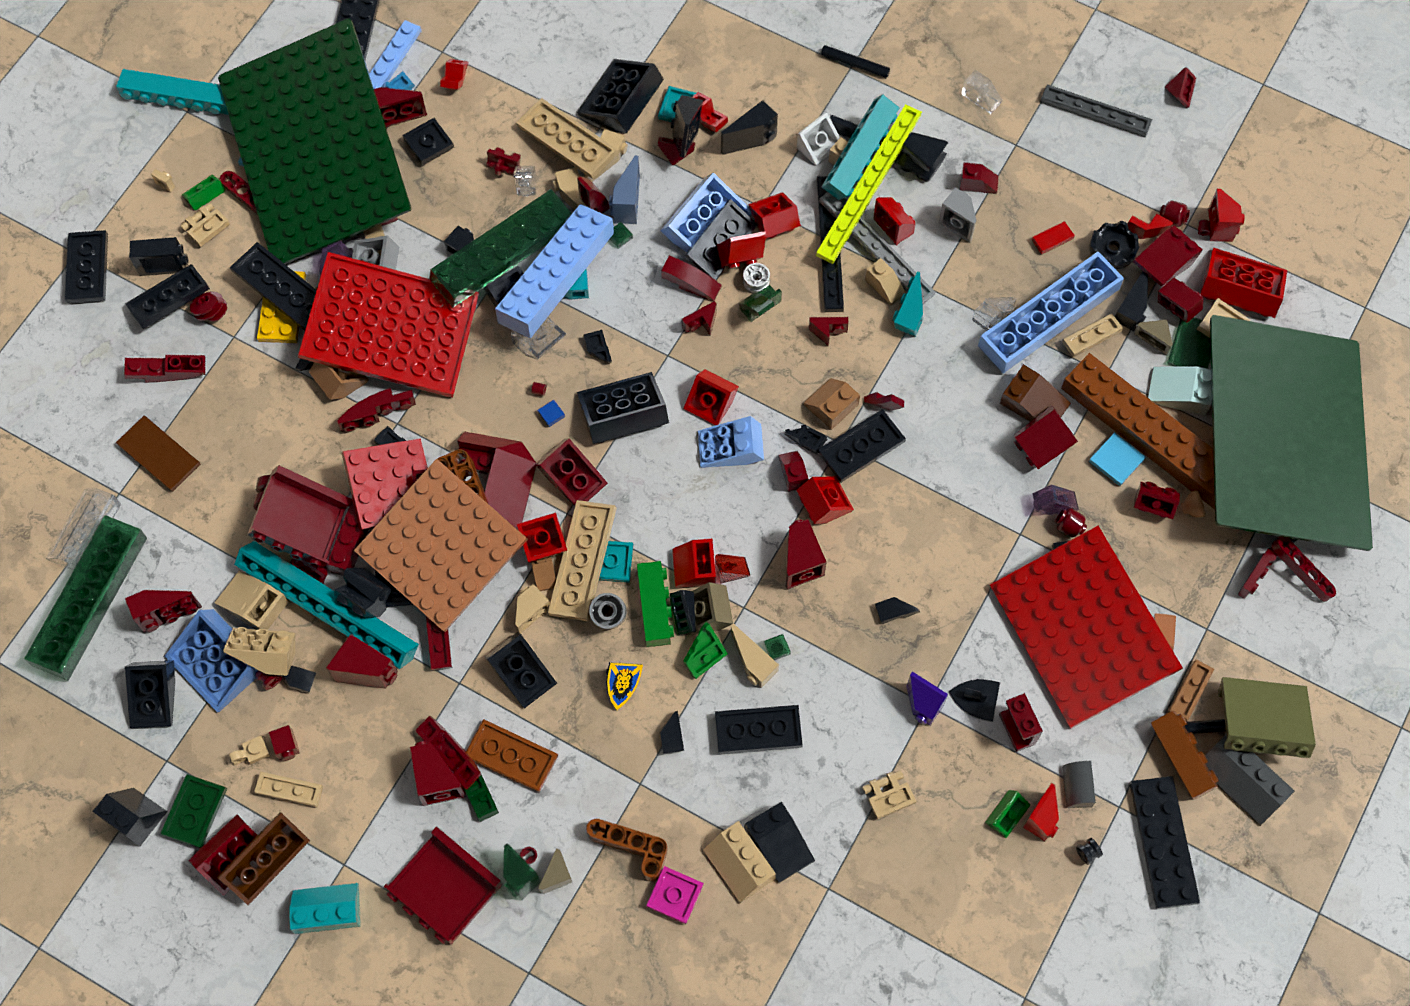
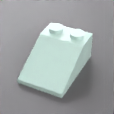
M1153 367L1148 398L1156 405L1206 415L1212 401L1211 370L1201 367Z

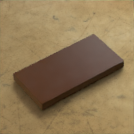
M145 415L116 442L121 449L171 492L201 465L196 458Z

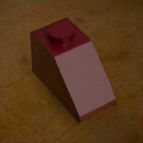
M963 162L960 190L997 194L999 176L983 164Z
M798 450L778 455L788 492L797 490L808 481L807 471Z

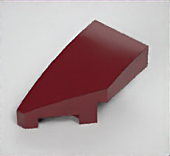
M875 392L864 396V402L882 409L897 410L904 408V400L893 394L884 396Z

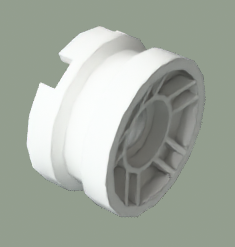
M761 263L750 264L744 270V287L751 293H763L769 287V269Z

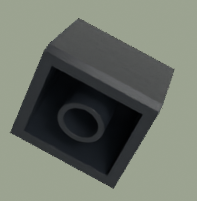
M135 788L106 794L92 811L138 846L143 844L167 813L165 809Z

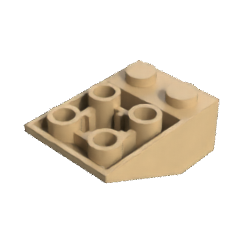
M238 571L215 601V604L255 630H268L288 604V600L283 593L267 583L242 571Z
M245 627L233 628L224 647V652L265 674L287 676L295 657V633L285 630L268 631L266 629L255 630Z

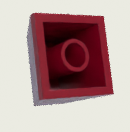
M1053 405L1014 434L1016 439L1014 444L1019 451L1024 450L1028 456L1025 459L1031 467L1036 466L1038 470L1078 442Z
M801 519L796 520L789 526L786 567L787 590L825 576L827 561L808 519L804 521Z
M350 634L326 667L332 679L336 682L384 689L389 684L392 685L395 682L398 673L390 658Z
M421 741L415 743V746L410 747L417 794L423 806L466 797L461 784L431 742Z

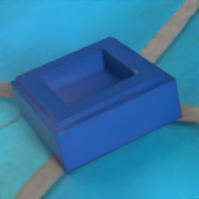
M555 400L538 409L539 415L548 427L565 417L564 412Z

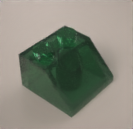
M506 843L504 845L503 878L506 882L504 886L514 898L518 896L523 900L541 881L534 869Z

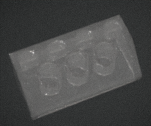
M97 488L85 489L46 559L83 574L121 506L115 495Z

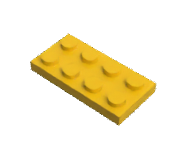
M294 271L306 281L305 272ZM263 297L257 335L258 342L297 343L299 326Z

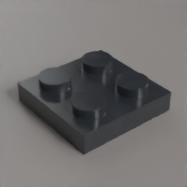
M435 117L403 134V139L422 165L454 148V143Z

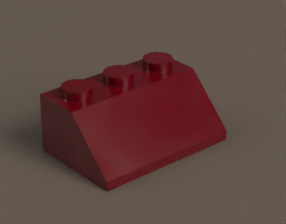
M236 814L188 861L224 896L230 889L218 876L253 841L257 834Z

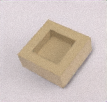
M155 169L151 173L156 185L172 192L175 186L172 177L167 172H160Z

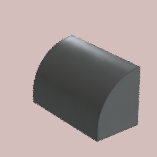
M1077 761L1062 766L1066 808L1093 807L1096 800L1092 762Z

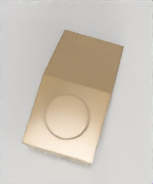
M882 258L867 268L865 280L890 305H893L903 296L905 291L896 273Z
M534 584L522 589L517 598L515 625L519 633H522L549 610V600Z

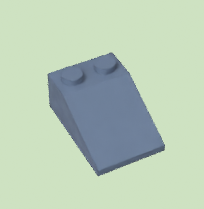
M639 155L633 157L614 186L613 195L609 196L610 216H614V223L637 224L640 184Z

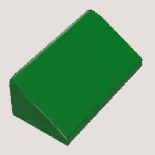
M212 174L184 192L182 196L196 211L225 192V188L221 181Z
M1008 790L986 820V824L1007 838L1031 804L1018 791Z

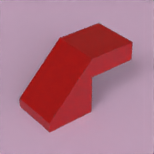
M456 59L446 61L445 77L440 80V87L456 90L461 88L468 67V61Z
M700 92L693 96V98L703 100L700 123L704 127L717 133L728 123L726 115L714 110L712 98Z
M1156 213L1150 224H1147L1132 215L1128 221V229L1130 232L1136 233L1138 238L1142 240L1159 237L1163 232L1172 227L1173 222Z

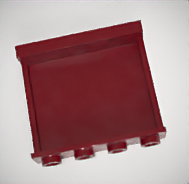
M278 465L271 472L247 535L253 537L252 539L258 543L271 545V548L276 551H284L290 554L296 560L309 562V565L314 568H323L329 564L327 557L345 509L350 506L352 499Z
M436 826L431 832L432 837L389 886L385 884L384 887L388 891L386 895L396 903L399 900L404 904L402 909L411 917L415 914L420 918L418 923L427 931L429 928H432L436 932L434 937L442 944H445L447 941L452 945L502 887L503 883Z

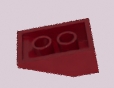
M384 87L374 89L386 127L427 116L421 91Z
M1174 225L1163 232L1134 259L1133 263L1162 287L1172 278L1191 267L1203 249Z
M570 438L561 441L536 464V467L574 506L577 500L588 502L608 484Z

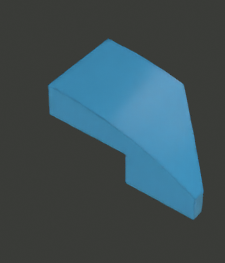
M402 71L393 80L386 82L385 87L411 90L415 85Z

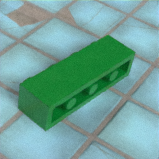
M661 561L637 564L646 647L671 645L670 638L674 637L673 625H669L668 618H672L671 606L666 605V599H670L669 588L664 587V580H667L666 567L662 568Z

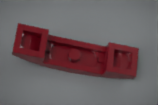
M429 715L415 730L424 741L433 744L465 789H468L482 775L463 747L432 716Z

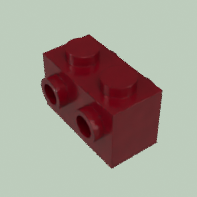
M1140 482L1134 499V508L1173 520L1180 502V493L1173 488L1166 487L1164 489L1158 487L1153 482Z

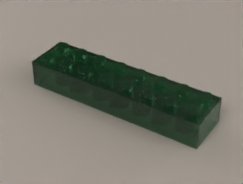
M550 189L430 269L429 280L448 303L455 307L548 244L572 213L554 191Z
M107 515L104 516L24 658L32 667L69 681L147 540L146 535L141 529Z

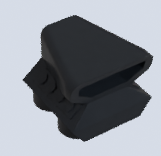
M911 132L903 143L902 152L896 163L900 165L903 171L914 172L917 178L922 181L931 180L947 155L943 150L949 142Z
M346 568L343 575L346 585L334 589L335 599L349 606L358 615L363 617H380L386 611L385 602L391 592V588L366 568Z

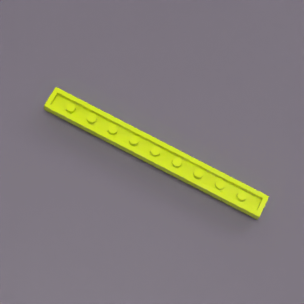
M906 104L904 105L816 252L817 257L831 264L835 262L900 153L903 143L922 115L921 111Z

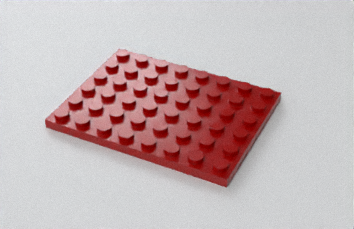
M328 252L298 358L453 398L479 292Z
M1099 525L990 584L1071 729L1183 669Z

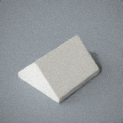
M826 112L800 131L797 136V149L814 165L819 164L829 156L830 149L840 138Z

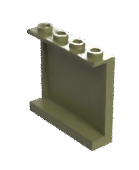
M1222 677L1218 689V697L1223 698L1227 735L1224 749L1311 758L1316 742L1307 686Z

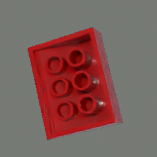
M1213 247L1200 294L1207 299L1216 300L1219 298L1228 305L1240 307L1245 311L1257 312L1265 317L1275 318L1283 301L1288 270Z

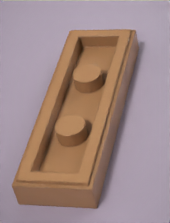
M1195 659L1167 713L1175 711L1177 714L1181 713L1185 721L1188 722L1214 668Z

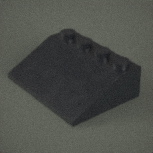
M614 59L576 113L613 132L627 134L664 78L655 63Z
M652 372L577 392L593 444L669 423L666 404Z

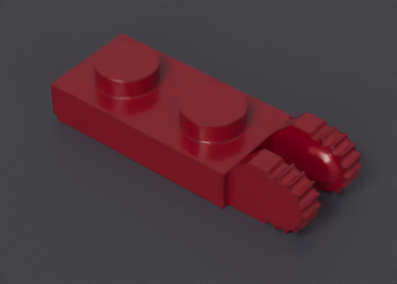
M1272 547L1268 548L1240 589L1238 593L1240 597L1245 599L1249 593L1253 595L1259 586L1256 583L1258 578L1263 579L1269 570L1266 567H1270L1276 560L1277 555Z

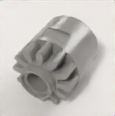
M602 593L595 597L589 610L592 621L604 629L618 628L625 621L627 614L624 601L613 593ZM607 606H612L614 609L610 617L604 615V609Z

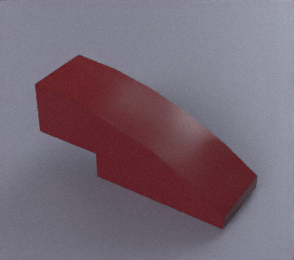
M581 176L577 178L579 198L588 208L602 214L610 209L607 198L592 181Z
M670 255L661 270L663 279L678 284L679 289L712 302L715 301L722 287L719 282L706 273Z

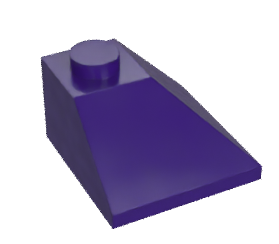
M912 671L906 686L912 714L916 716L915 719L921 724L931 726L944 707L948 694Z

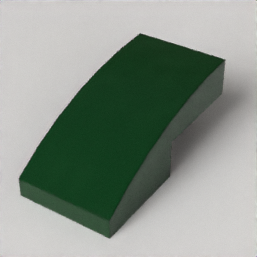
M753 293L738 303L742 310H750L753 316H760L775 305L773 301L759 293Z
M481 775L468 789H465L479 822L499 813Z

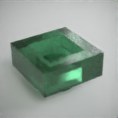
M620 222L613 227L614 234L610 240L620 248L633 238V234Z
M783 634L764 641L768 655L774 661L791 655Z

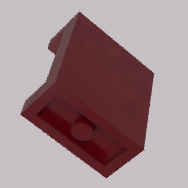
M1023 693L1006 700L1008 709L1000 712L999 716L1015 751L1018 752L1036 745L1043 730L1026 694Z

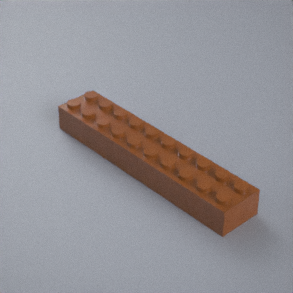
M1089 353L1064 379L1061 389L1191 492L1199 491L1202 500L1215 510L1213 448Z

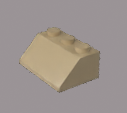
M739 821L721 832L703 849L739 903L748 899L776 878V873Z

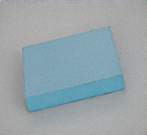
M1114 432L1090 458L1089 462L1117 485L1121 486L1145 460L1146 456Z

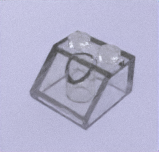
M549 317L546 318L531 339L515 331L511 332L513 344L525 356L536 360L566 336V333Z

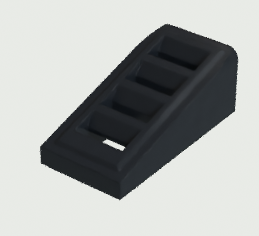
M680 590L670 593V602L678 635L683 636L696 632L694 592Z

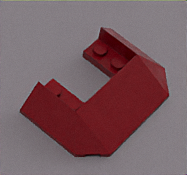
M464 431L457 440L459 449L467 452L473 460L478 473L489 474L484 492L488 504L518 530L517 524L523 522L536 470V461L521 441ZM465 459L461 460L459 464H462Z

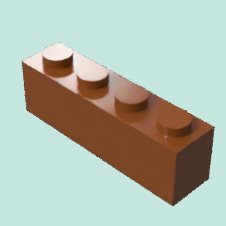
M1171 711L1151 722L1192 799H1198L1219 788L1216 784L1219 780L1213 770L1209 771L1205 763L1208 760L1202 751L1198 752L1195 746L1197 740L1192 732L1188 733L1184 727L1187 723L1181 713L1177 714V712Z

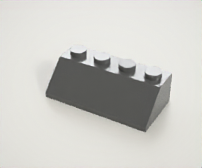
M1225 735L1205 755L1208 760L1205 764L1209 771L1213 770L1219 780L1216 782L1218 787L1261 826L1295 790L1254 752L1224 749L1227 735Z

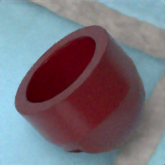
M525 847L520 852V860L524 864H532L537 859V851L533 847ZM532 852L533 855L525 861L523 857Z

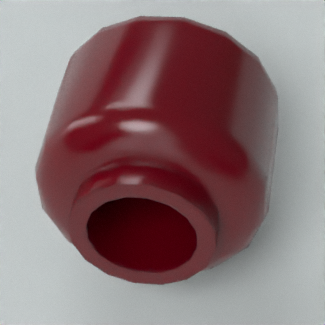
M1170 200L1161 207L1160 216L1173 222L1172 226L1181 227L1187 223L1190 210H1188L1186 204Z
M1073 508L1061 510L1055 520L1058 531L1070 538L1083 534L1087 528L1085 516Z

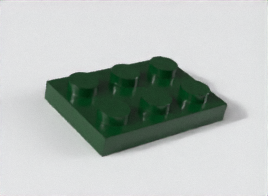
M186 774L160 834L201 849L227 788Z

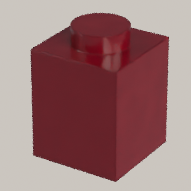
M290 725L269 732L275 755L279 760H291L300 753L294 731Z

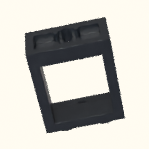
M176 237L130 241L129 258L139 276L175 274L189 264L188 255L184 253L183 245L179 244Z

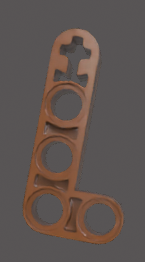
M459 449L437 458L488 503L474 462L466 451ZM465 459L462 464H459L461 460ZM468 476H471L468 481H465Z
M595 818L588 822L586 829L592 841L644 857L641 867L643 877L651 882L659 879L668 854L667 843L664 839ZM597 826L600 827L601 832L598 831L594 834L592 829H596ZM616 832H620L623 835L620 841L612 840L611 836ZM637 838L643 841L642 846L638 848L632 846V841ZM655 845H661L664 850L660 854H655L652 848ZM650 865L657 867L656 873L652 875L645 871Z

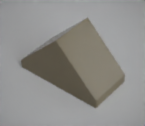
M1167 319L1140 322L1134 335L1165 355L1169 353L1173 344Z
M557 848L538 888L543 894L573 883L561 850Z

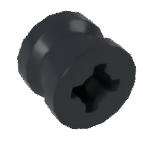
M1091 837L1086 840L1084 845L1079 844L1076 846L1078 855L1087 865L1091 864L1094 858L1103 856L1100 846Z

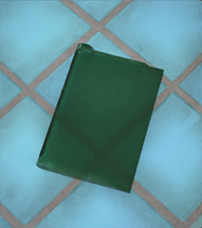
M1193 317L1188 323L1180 319L1168 358V365L1208 369L1211 359L1210 338L1197 330L1202 321L1201 319Z

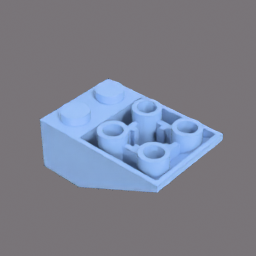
M751 416L698 430L701 468L748 465L764 460L761 423Z

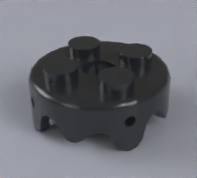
M1119 221L1115 224L1104 223L1097 231L1094 230L1090 241L1091 255L1099 252L1115 269H1121L1131 264L1140 247L1137 234L1130 232L1125 221ZM1109 245H1116L1118 247V250H1111L1109 248Z

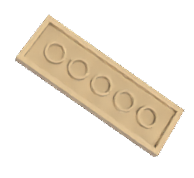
M543 98L516 122L520 129L592 179L619 154L615 147Z
M576 501L566 540L568 551L563 552L548 610L550 616L589 621L590 605L595 597L617 509L615 505Z

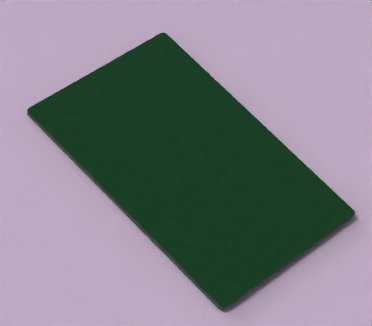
M345 19L218 76L268 251L284 264L411 211L412 207L351 19Z
M1212 315L1210 318L1216 525L1370 551L1373 548L1359 342Z

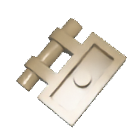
M209 203L205 207H200L198 212L192 217H187L180 227L184 231L188 230V235L202 247L229 226L230 223L218 209H215Z
M901 770L895 773H887L886 777L879 780L873 779L869 781V784L862 786L865 794L873 791L875 795L869 798L868 802L877 820L916 803L908 782L902 785L898 783V780L904 778ZM889 784L892 786V789L883 793L880 789Z

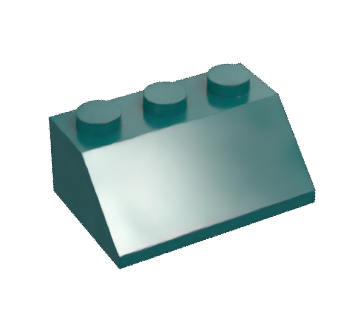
M359 883L293 890L289 907L290 930L295 934L361 927Z

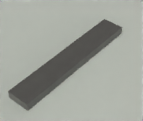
M1048 84L1040 101L1041 103L1146 137L1152 122L1150 118Z

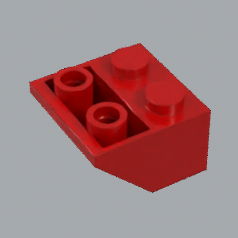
M713 538L691 540L672 549L675 588L703 586L709 582L716 583Z

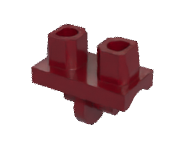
M496 147L494 150L488 149L486 166L495 169V175L500 176L502 172L518 176L521 162L520 154L512 153L510 156L505 154V151L499 147Z

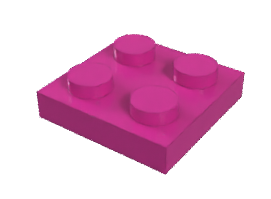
M664 866L646 906L687 924L704 883Z

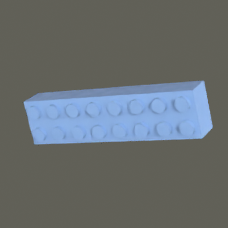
M580 204L495 308L498 324L531 339L614 234L613 218Z
M1096 252L982 334L978 347L1004 374L1117 292L1124 278L1099 252Z

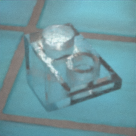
M516 166L514 180L517 195L524 197L536 195L537 175L535 166Z
M986 298L974 311L972 321L985 331H988L1015 311L1016 298Z

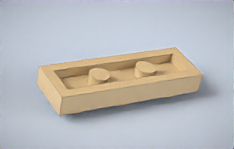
M1111 313L1064 338L1062 343L1072 357H1075L1122 332L1123 327Z
M260 772L254 792L258 795L317 807L323 786Z

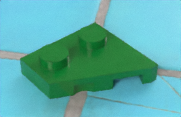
M705 622L683 660L690 674L695 679L728 655L709 623Z

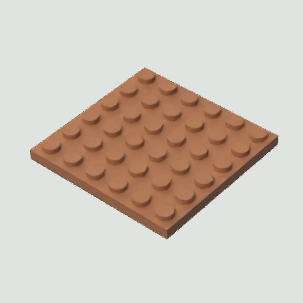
M436 459L354 551L440 629L446 632L528 539Z

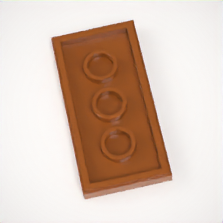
M483 719L466 751L475 763L540 793L559 756L557 753Z

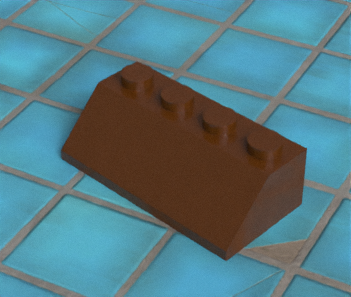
M279 812L218 878L249 906L308 844L310 839L283 813Z

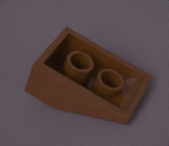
M1024 364L1003 392L1000 401L1001 405L1029 422L1051 405L1062 417L1071 404L1041 374Z

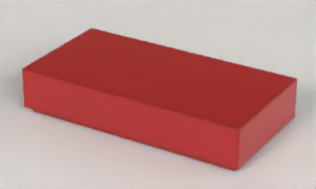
M1064 221L1033 236L1032 241L1042 255L1073 240L1075 235Z

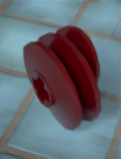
M206 292L193 300L190 305V311L199 321L208 320L214 322L226 314L227 302L218 292Z

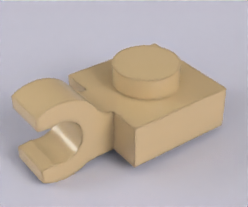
M262 736L242 743L244 750L234 751L229 754L234 765L240 764L247 759L251 765L270 756Z

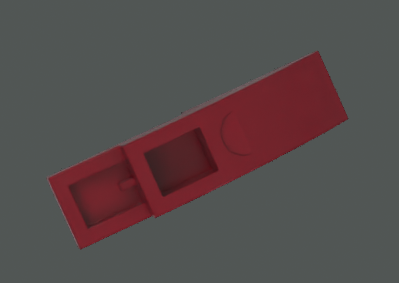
M205 355L125 358V379H145V382H167L205 375Z
M391 388L368 396L348 409L337 420L341 432H351L359 427L373 426L375 423L380 422L378 416L380 414L387 415L399 409L406 410L415 406L416 402L413 392L409 390L393 395Z

